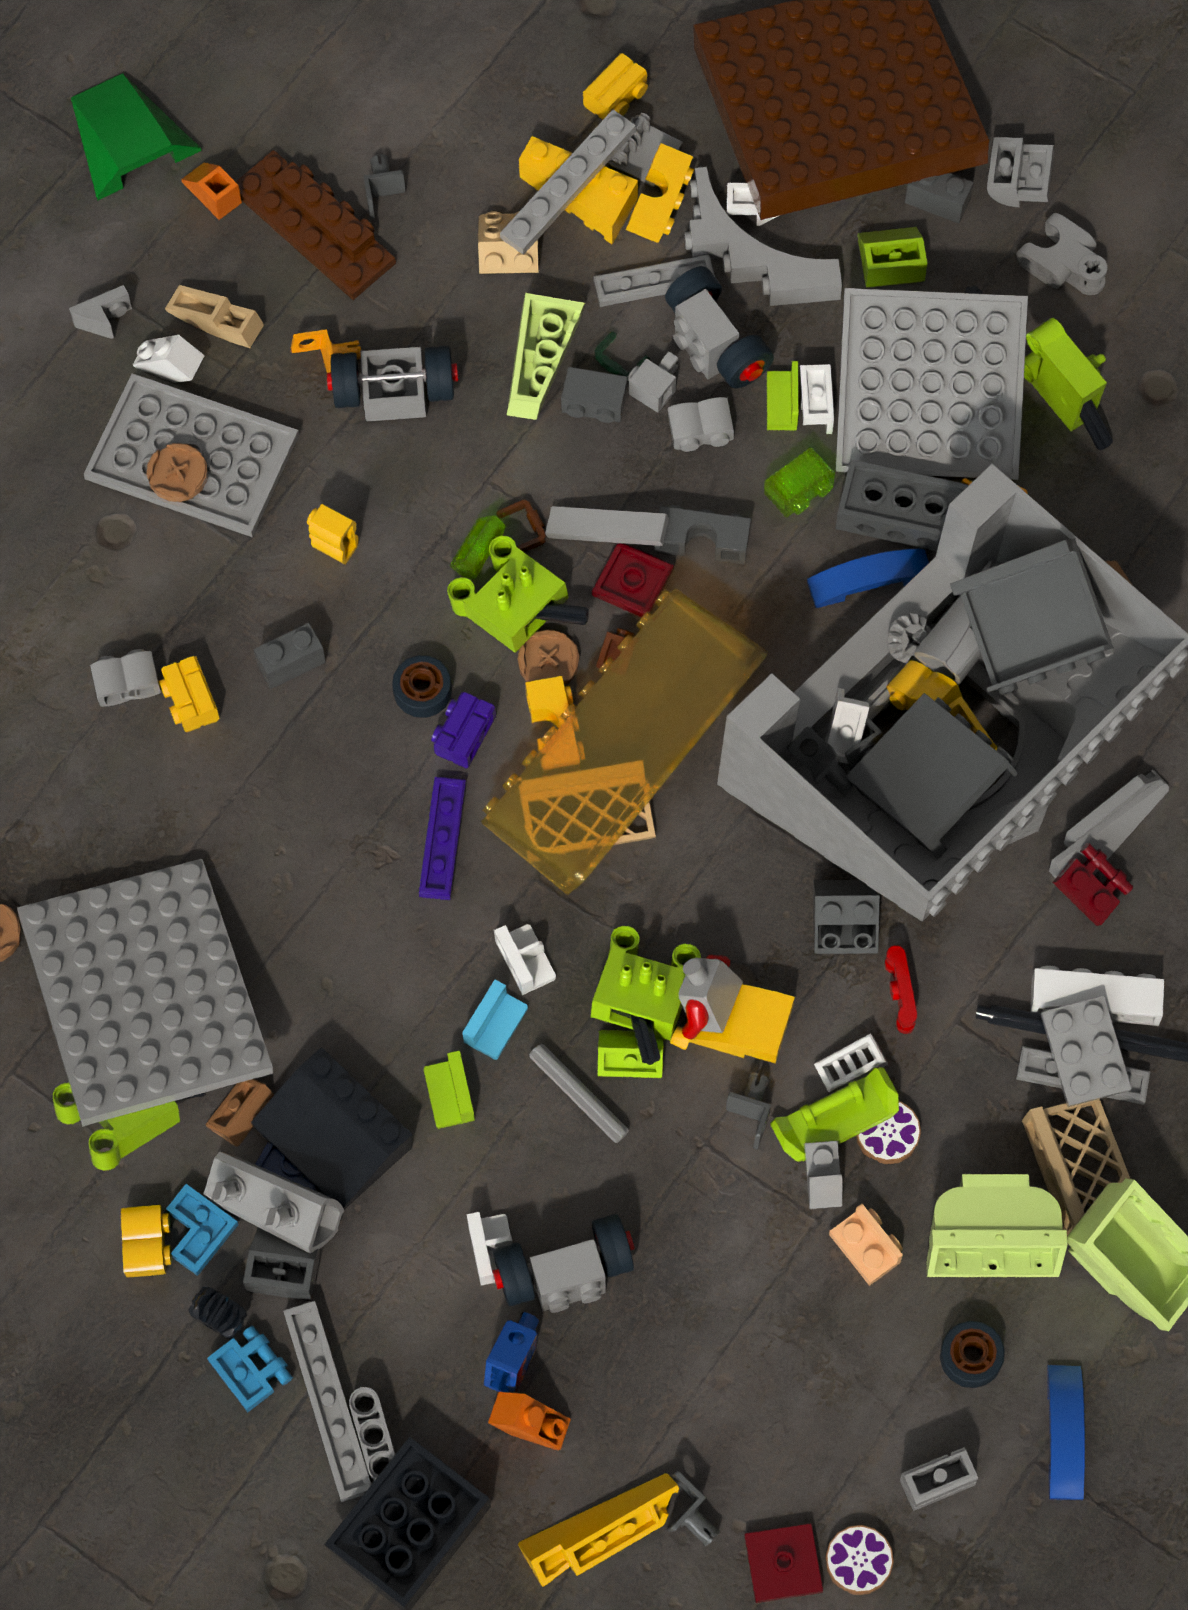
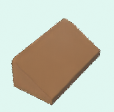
M255 1079L237 1083L205 1125L226 1141L238 1147L253 1128L251 1121L271 1100L274 1094L265 1084Z

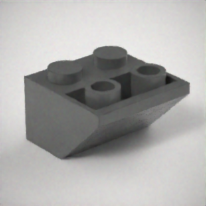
M813 880L814 954L878 953L879 893L861 880Z
M258 1227L248 1253L243 1280L246 1291L312 1301L321 1248L310 1254Z

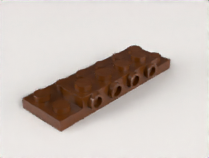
M272 150L236 181L239 185L241 200L346 295L355 300L396 264L395 257L375 240V230L372 224L365 218L359 221L353 215L354 210L345 200L339 203L333 197L334 193L326 183L322 182L319 185L313 180V173L306 165L297 166L293 161L289 164L275 150Z

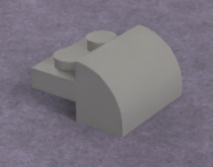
M994 137L987 182V191L990 197L1003 205L1020 207V201L1048 202L1054 145L1024 144L1023 138Z

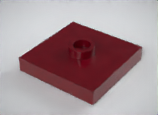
M617 543L592 590V596L647 620L674 570V565L627 544Z
M811 1523L744 1534L755 1603L823 1593Z

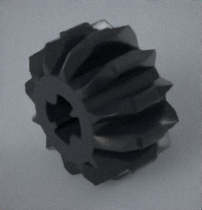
M202 1287L199 1293H196L192 1299V1304L188 1309L194 1319L226 1338H233L237 1331H240L247 1316L242 1306L210 1287Z

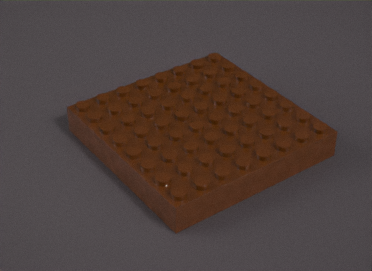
M793 0L693 25L694 50L745 181L748 184L760 220L988 163V136L928 0Z

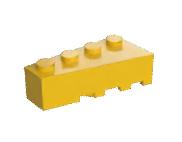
M532 136L519 158L520 178L539 191L571 156L572 152ZM604 166L569 204L565 211L569 214L571 212L584 221V225L592 231L595 229L604 236L607 242L613 244L638 199V180Z

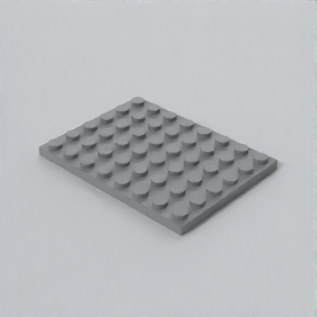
M203 859L17 907L18 916L82 1127L273 1074V1066Z

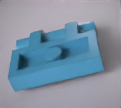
M250 1326L243 1332V1335L249 1341L244 1347L241 1348L233 1338L207 1358L247 1413L274 1393L273 1388L267 1382L268 1380L276 1377L282 1385H285L293 1378L286 1369L287 1363L282 1357L276 1356L269 1347L270 1341L264 1334H259L254 1326ZM257 1353L267 1365L260 1371L250 1359V1357Z

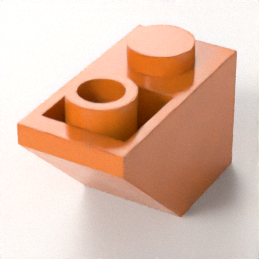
M204 162L181 179L182 183L218 220L242 203L239 185L219 165Z
M498 1392L488 1423L511 1436L554 1450H561L571 1419L526 1394Z

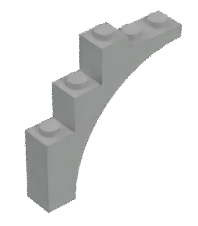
M707 167L695 168V179L690 180L689 183L691 198L696 197L697 205H693L694 220H690L689 232H684L685 249L691 250L692 257L709 254L710 259L723 258L724 273L730 272L731 283L762 281L763 295H768L770 306L841 300L842 280L839 259H812L794 256L775 250L754 239L742 230L720 205L711 186Z

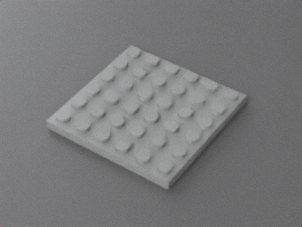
M845 288L835 472H848L850 460L852 459L926 476L977 478L993 464L1009 479L1018 480L1028 296Z

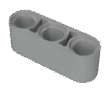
M360 1387L351 1394L349 1406L369 1476L372 1482H374L379 1476L374 1472L375 1467L381 1462L389 1463L395 1456V1452L377 1393L372 1388ZM368 1398L374 1402L373 1408L368 1412H360L356 1409L357 1403L362 1399ZM372 1430H378L383 1433L382 1440L377 1444H370L365 1441L366 1435Z

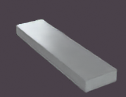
M707 254L593 276L599 306L603 307L665 295L670 285L679 276L695 267L705 266L714 275L710 255Z
M552 506L545 534L548 538L663 546L669 517L664 513Z
M1022 1046L1016 1080L1062 1089L1052 1052ZM1125 1066L1132 1089L1107 1098L1144 1105L1150 1071Z

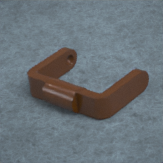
M521 500L498 510L496 515L498 518H504L525 509L526 517L533 531L538 535L537 538L517 546L521 551L527 552L546 542L543 530L545 525L537 510H533L530 502Z

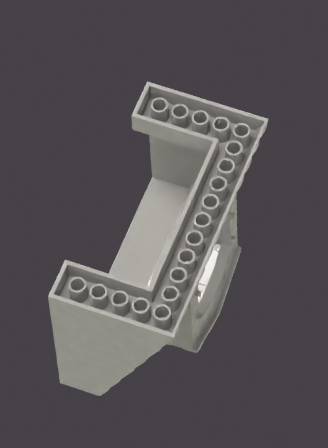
M991 464L949 504L936 557L793 693L771 673L727 715L717 785L923 922L930 914L935 917L947 904L945 899L952 892L957 895L969 882L967 877L974 870L979 873L987 866L991 860L989 856L995 849L1001 851L1008 844L1039 831L1050 803L1057 795L1056 789L1062 783L1067 786L1079 773L1077 768L1083 762L1089 764L1100 752L1099 746L1105 740L1108 743L1113 741L1121 732L1122 728L1120 726L1126 719L1130 722L1133 721L1143 710L1142 704L1148 697L1154 700L1165 687L1163 683L1168 677L1175 679L1186 667L1184 662L1188 659V633L995 465ZM1067 539L1076 540L1114 648L1104 651L1106 657L1088 664L1086 659L1075 662L1076 668L1061 674H1058L1056 669L1046 672L1047 679L1029 685L1028 680L1017 683V690L1000 695L999 690L987 691L986 688L992 686L981 655L964 680L1000 711L1004 718L1009 719L1017 727V744L1011 765L1018 774L1014 777L1006 770L998 782L980 796L939 840L947 850L938 859L864 797L854 786L846 793L841 794L824 777L817 783L813 780L810 770L788 751V745L807 726L811 727L825 740L838 688L844 689L845 698L861 701L892 668H897L901 662L894 659L890 654L887 646V636L891 625L899 616L905 613L918 614L927 619V626L933 629L961 596H954L950 583L981 572L989 561L998 566ZM905 632L908 635L909 644H913V634ZM891 701L871 720L872 722L892 704ZM805 739L801 742L799 749L802 754L809 756L816 752L818 745L813 739ZM837 763L847 773L851 771L847 763Z

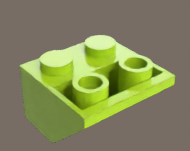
M917 227L858 233L857 237L866 288L925 281L927 258L924 240Z

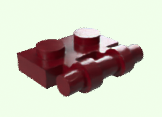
M1087 843L1080 850L1087 858L1086 862L1082 864L1077 858L1071 859L1052 883L1096 926H1099L1105 922L1120 903L1112 892L1118 888L1124 895H1127L1133 889V885L1126 879L1127 875L1121 869H1116L1106 859L1107 855L1101 849L1097 850L1090 843ZM1096 868L1107 877L1103 884L1092 874Z

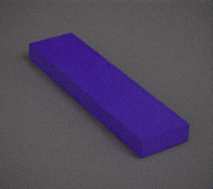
M434 778L419 897L451 900L466 789L465 779Z

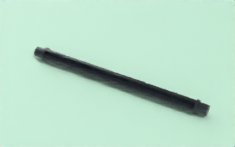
M978 1004L976 1019L986 1020L989 1024L1046 1035L1040 1014L996 1005L989 1007ZM1114 1029L1119 1048L1122 1050L1188 1062V1043Z

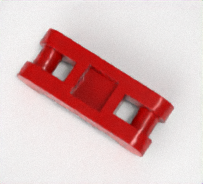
M894 945L887 950L884 966L893 975L894 980L889 982L892 1001L897 1000L899 1006L896 1028L900 1033L909 1034L915 1028L917 1010L905 950L898 945Z

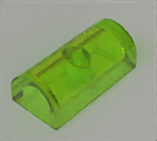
M495 515L478 518L451 562L450 567L466 578L476 579L490 556L489 544L494 538L502 536L506 529L505 524Z

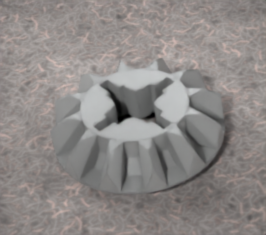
M905 613L893 622L888 632L887 646L894 659L903 663H907L910 660L917 661L914 651L932 630L926 624L927 619L915 613ZM905 632L913 634V644H909V638Z

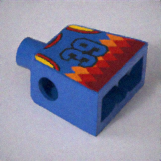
M522 1312L517 1323L511 1320L506 1321L486 1360L484 1386L497 1392L517 1393L536 1351L538 1333L535 1329L539 1320L534 1315Z

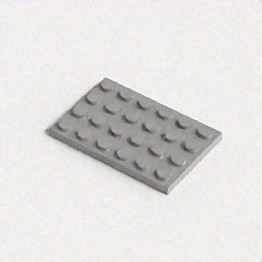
M132 373L87 465L84 478L99 485L253 537L298 440L299 431ZM172 443L188 444L196 448L205 459L208 468L207 483L203 490L192 499L182 502L167 501L158 497L151 489L147 478V465L152 455L157 450L161 451L167 448L166 445Z

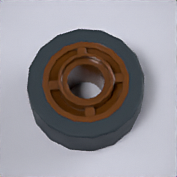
M418 655L408 658L398 666L393 675L392 687L396 703L404 713L413 717L427 718L437 715L446 708L451 699L452 682L449 671L440 660L431 656ZM420 683L429 685L425 690L415 688Z
M967 1321L959 1323L949 1330L941 1346L940 1361L943 1371L951 1381L962 1387L977 1388L987 1385L996 1378L1004 1362L1005 1348L1001 1337L994 1328L983 1322ZM967 1348H975L979 1351L981 1358L977 1361H970L965 1357L963 1351Z

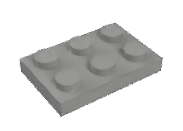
M1104 996L1041 1012L1040 1015L1067 1107L1124 1093L1132 1089Z

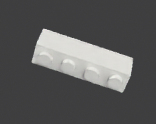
M1042 966L1040 969L1035 968L1032 976L1030 1012L1041 1014L1044 1011L1104 996L1112 1022L1159 1026L1163 1017L1164 979H1156V976L1151 974H1139L1133 977L1124 976L1123 973L1118 971L1097 974L1084 968L1062 971L1055 966Z

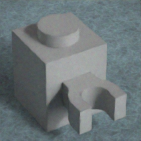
M668 351L659 366L647 358L640 367L635 366L628 376L629 395L659 413L676 392V377L673 374L678 369L676 364L678 357Z

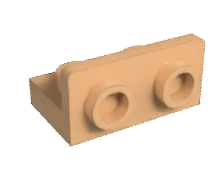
M861 1204L856 1207L855 1213L830 1230L829 1235L870 1286L901 1263L903 1256L901 1251L903 1248L893 1234L888 1236L881 1228L882 1221L878 1214L872 1208L867 1210Z

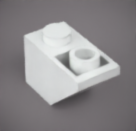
M180 335L144 341L137 350L138 356L133 366L160 378L178 383L193 379L205 355Z

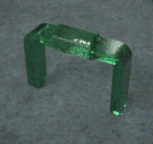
M611 331L595 348L594 357L607 371L614 375L626 376L627 382H629L628 376L630 372H627L620 364L602 353L617 336V333ZM645 355L636 366L640 367L646 358L650 360V357Z

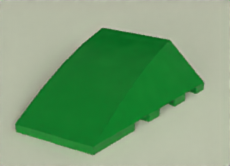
M123 73L71 97L97 201L123 189L122 175L163 155L170 153L175 163L202 151L201 147Z

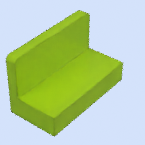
M792 361L791 371H767V430H797L799 413L798 361Z
M600 1030L598 1041V1076L662 1078L663 1038L655 1036L660 1060L652 1065H648L641 1060L634 1031Z
M460 1051L447 1053V1062L424 1067L435 1124L438 1129L475 1121Z

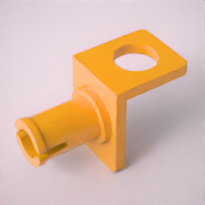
M327 329L294 334L292 338V353L321 349L327 373L331 372L332 354L353 352L356 353L357 359H361V347L358 346V340L333 344L330 342ZM306 339H314V341L309 344H299L300 342Z

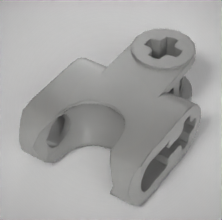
M1053 213L1045 223L1046 235L1056 243L1053 247L1041 248L1029 242L1025 243L1016 253L1017 261L1022 268L1052 288L1057 289L1066 281L1085 295H1096L1105 287L1108 265L1101 256L1092 252L1096 248L1094 238L1087 231L1059 213Z

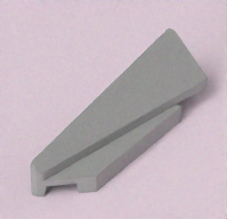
M1151 770L1146 776L1143 774L1137 775L1067 831L1064 844L1068 848L1052 859L1049 872L1056 878L1070 860L1075 858L1084 864L1087 858L1080 850L1087 843H1090L1097 850L1101 849L1107 855L1106 859L1108 860L1168 793V784L1155 770ZM1096 868L1092 874L1094 875L1099 869Z

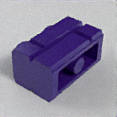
M461 692L458 700L452 699L445 714L448 718L443 726L438 725L431 741L434 742V752L437 756L467 769L496 718V709L493 704L481 699L479 700L477 697L466 692Z

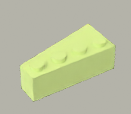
M525 293L507 415L537 420L579 325L585 303Z

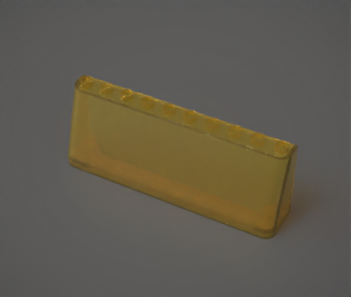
M676 588L671 592L665 589L654 602L658 608L653 614L647 611L636 624L639 631L634 637L628 634L617 647L621 651L615 660L609 657L598 670L602 674L596 683L590 680L579 693L583 698L577 706L571 703L560 715V718L564 721L558 729L552 726L541 738V741L544 743L543 747L538 753L533 749L521 763L525 766L524 770L519 776L513 773L503 784L502 788L506 791L500 799L494 796L482 810L486 813V816L481 820V823L566 895H569L586 880L768 655V652L760 645Z

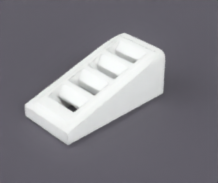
M870 1033L814 1065L828 1092L831 1093L854 1080L857 1081L867 1076L874 1068L887 1066L888 1062L874 1036ZM868 1048L871 1052L874 1060L870 1063L868 1062L863 1052V1049ZM855 1053L863 1065L859 1069H857L851 1058V1055ZM842 1059H845L851 1071L847 1075L839 1063ZM833 1064L840 1079L834 1081L827 1066Z

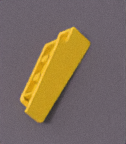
M665 1473L520 1541L518 1546L542 1587L550 1583L569 1567L578 1576L665 1525L669 1515L666 1508L672 1494L678 1493V1484L669 1474Z

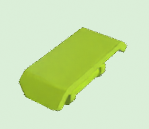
M877 1067L866 1077L858 1081L854 1080L848 1083V1086L810 1105L806 1104L800 1107V1110L788 1116L776 1117L770 1124L784 1152L795 1161L801 1162L805 1161L804 1143L838 1141V1144L892 1118L899 1111L898 1093L885 1069Z

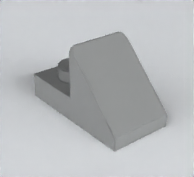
M122 285L70 307L69 311L75 328L113 339L114 336L108 319L124 315L128 310L132 309L129 294L125 286Z
M838 1141L804 1143L809 1209L841 1207L842 1174H840Z

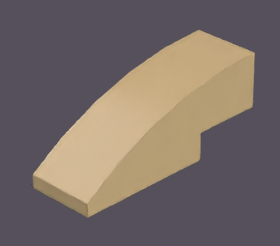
M182 285L178 286L165 308L168 313L202 331L247 348H251L264 326L255 310L232 305L227 297Z

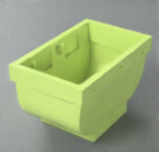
M962 1174L960 1187L944 1192L936 1202L926 1261L927 1277H1059L1068 1244L1067 1230H1063L1062 1213L1058 1201L1049 1192L1041 1188L1030 1187L1029 1174ZM995 1265L997 1268L995 1270H992L989 1268V1266Z
M1125 1178L1122 1183L1107 1184L1067 1236V1243L1071 1247L1068 1251L1109 1294L1117 1295L1127 1306L1145 1319L1152 1321L1160 1330L1169 1331L1188 1307V1236L1135 1180Z

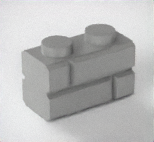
M965 1447L951 1452L950 1456L946 1454L905 1471L900 1478L901 1485L913 1511L973 1487L978 1480L977 1473Z

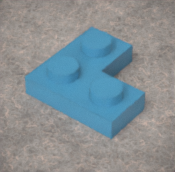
M185 1184L166 1208L167 1213L190 1229L171 1252V1256L198 1276L239 1224L234 1218L188 1184Z

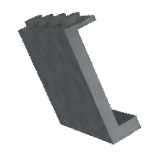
M1075 539L1058 542L950 583L954 596L961 595L992 684V686L986 688L988 692L999 690L1000 695L1015 691L1018 689L1017 683L1028 680L1029 685L1047 679L1046 672L1056 669L1057 673L1061 674L1076 668L1075 662L1086 659L1087 664L1106 657L1104 651L1114 648Z
M924 693L845 777L864 797L938 859L947 850L939 840L1005 770L1014 777L1018 773L1010 764L1013 758L1000 746L996 750L990 746L993 742L980 730L976 733L970 730L972 725L959 713L955 717L950 714L952 709L942 699L937 697L934 701Z

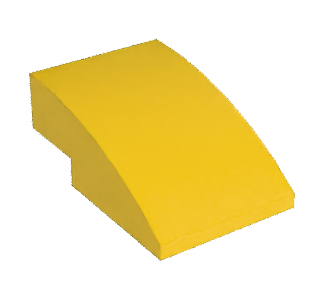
M742 984L724 1032L701 1031L690 1042L741 1058L748 1055L776 1064L795 997Z

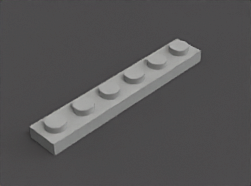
M612 110L500 232V239L524 255L636 132V125L615 110Z
M312 1301L284 1310L283 1312L340 1500L344 1502L362 1496L371 1486V1482L316 1302Z

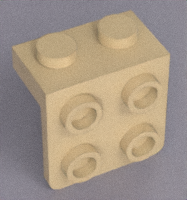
M491 211L479 216V274L539 273L538 240L523 255L500 239V232L518 212L501 214L500 212Z

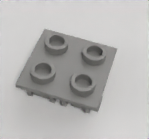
M640 113V115H636L630 120L636 125V132L607 164L655 187L656 184L645 180L660 143L679 150L683 142L650 126V117L645 113Z

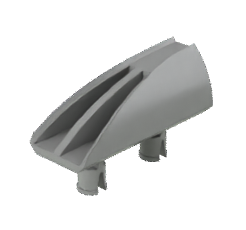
M989 561L982 571L995 567V565ZM961 596L914 651L915 657L933 672H939L948 676L958 686L981 657V652Z
M221 1151L213 1160L203 1194L205 1198L216 1206L310 1254L322 1248L334 1237L339 1230L340 1219L344 1213L342 1205L337 1200L240 1157Z

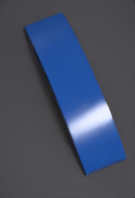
M905 549L878 553L824 570L808 578L807 584L815 608L843 602L847 595L898 582H903V585L906 586L929 564L924 549Z
M1047 1365L1050 1434L1049 1499L1083 1500L1085 1423L1081 1366Z

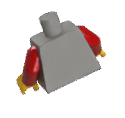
M708 955L705 958L690 959L683 965L685 978L679 990V999L686 1012L688 1022L683 1028L677 1026L670 1044L686 1050L690 1040L694 1039L701 1031L724 1032L743 983L729 968L730 960L727 956Z

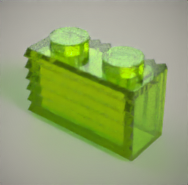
M809 447L807 451H804L803 454H800L793 461H790L789 464H786L784 468L776 471L774 475L765 480L764 494L768 496L769 500L776 505L777 509L786 518L794 512L798 515L810 505L809 501L816 496L822 498L833 489L835 472L812 447Z

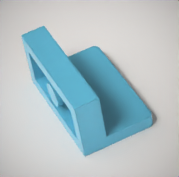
M494 980L462 1032L463 1043L497 1060L527 1012L528 1005L507 994L506 985Z

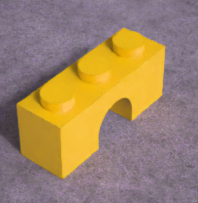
M660 143L645 180L656 184L661 189L663 196L650 197L641 193L626 227L627 231L659 243L663 234L669 235L675 220L670 215L673 209H679L684 197V193H681L680 189L682 184L688 185L694 171L693 168L689 167L693 156Z
M562 676L525 682L526 697L532 723L549 721L558 728L553 735L537 739L543 778L580 772V761H585V754L582 742L576 743L574 733L579 732L576 714L570 715L568 705L573 704L570 686L564 687Z

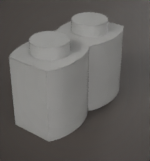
M725 397L711 398L698 403H681L668 407V420L674 449L690 452L698 449L703 444L720 447L734 439L728 399Z
M135 649L121 658L104 656L90 665L100 707L113 706L129 700L144 699L161 693L151 651Z

